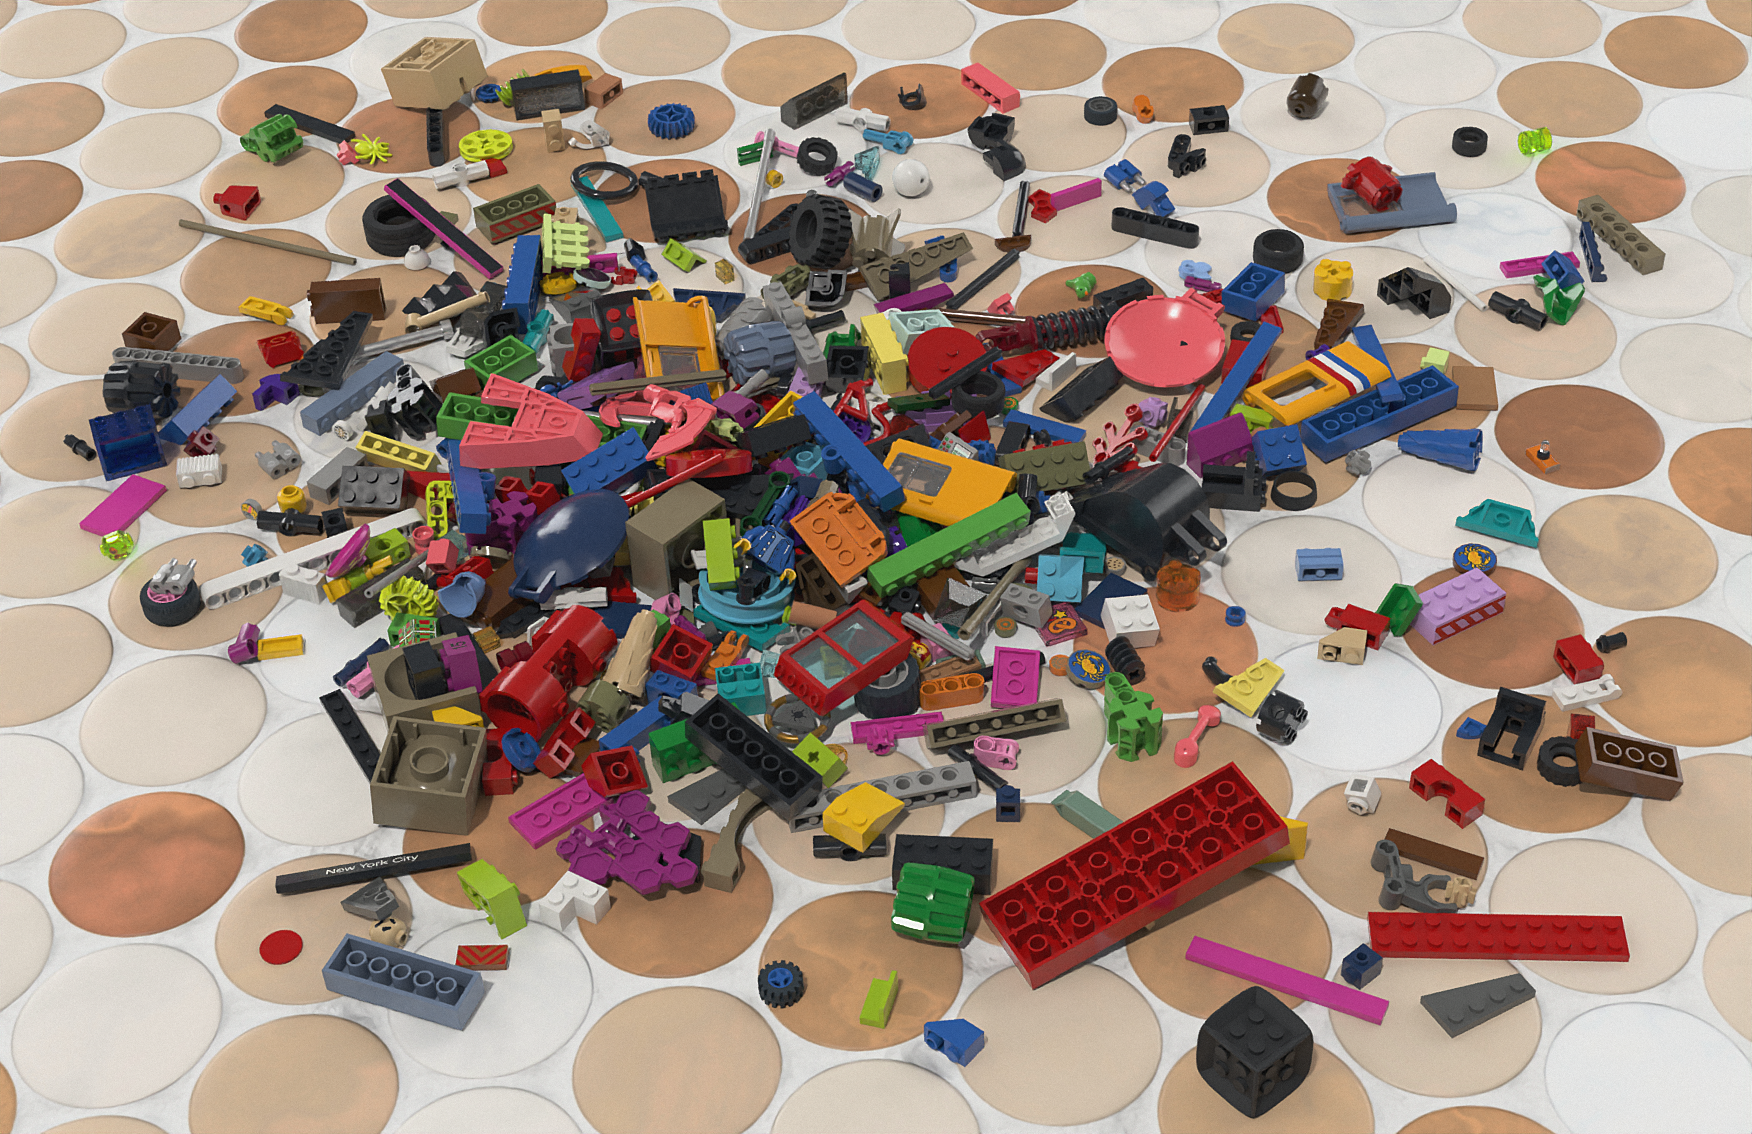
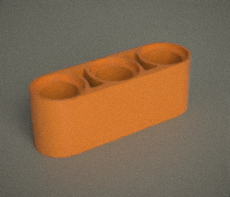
M971 673L923 681L919 690L920 707L926 711H934L980 703L984 699V678L980 674Z

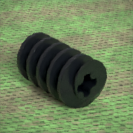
M1120 636L1110 641L1105 649V655L1115 672L1123 674L1131 686L1141 682L1146 675L1144 671L1145 665L1141 661L1140 656L1137 655L1129 639L1125 636Z

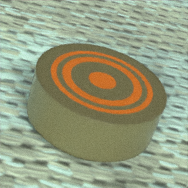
M1000 617L994 623V631L1000 637H1011L1017 631V623L1011 617Z

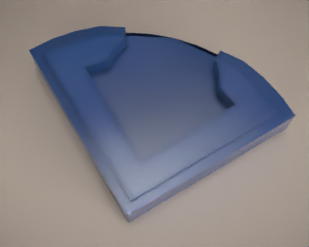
M1468 717L1457 730L1456 736L1463 739L1481 738L1487 725Z

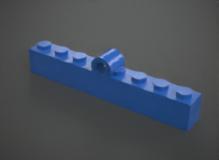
M815 391L793 402L795 409L793 415L805 414L810 434L814 435L820 447L824 446L821 450V457L827 473L838 474L845 470L853 483L856 482L860 491L864 495L867 494L871 503L875 507L878 506L883 512L905 501L902 485Z
M448 440L447 463L459 533L486 534V526H490L491 513H489V503H487V500H492L495 497L496 476L492 473L482 472V469L460 466L459 445L462 440Z

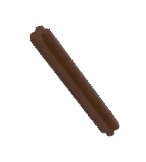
M934 308V310L939 309L949 321L1012 326L1017 322L1025 323L1026 316Z

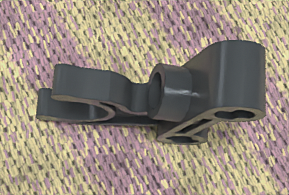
M1386 839L1376 843L1371 858V866L1384 874L1385 881L1378 898V902L1383 908L1396 910L1402 903L1423 913H1456L1457 904L1439 903L1433 900L1427 892L1433 888L1446 890L1448 881H1451L1449 875L1427 874L1420 881H1414L1412 866L1410 864H1401L1396 844Z

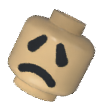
M392 916L384 920L375 919L369 928L371 941L395 948L403 946L408 938L405 923Z

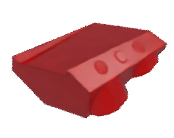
M292 330L259 339L256 342L266 364L273 369L279 364L297 359L300 361L304 354L299 336H296V332Z

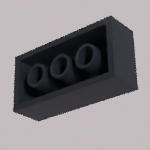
M896 834L892 864V890H897V882L900 879V872L904 864L918 863L941 866L969 874L974 877L975 881L973 894L991 895L993 839Z

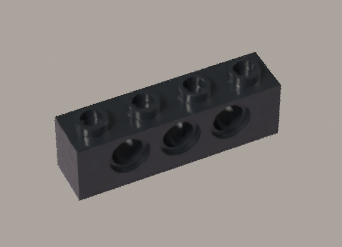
M924 424L866 445L868 450L881 464L884 463L887 455L890 453L892 443L896 442L899 438L933 448L928 430ZM901 457L899 460L895 459L889 472L896 467L907 466L914 460Z

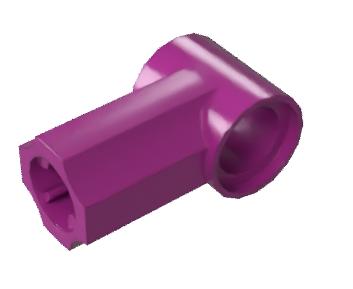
M249 622L243 624L236 643L229 645L228 655L233 663L238 664L258 655L256 643L260 629L257 625L250 624Z

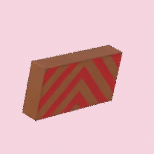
M459 945L455 965L470 970H506L509 947L508 945Z

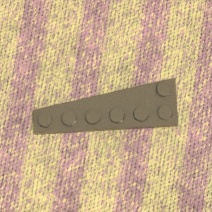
M963 232L938 242H932L925 246L863 265L859 270L875 298L879 301L889 296L888 271H898L897 269L890 270L891 265L909 262L911 284L968 253L973 247Z

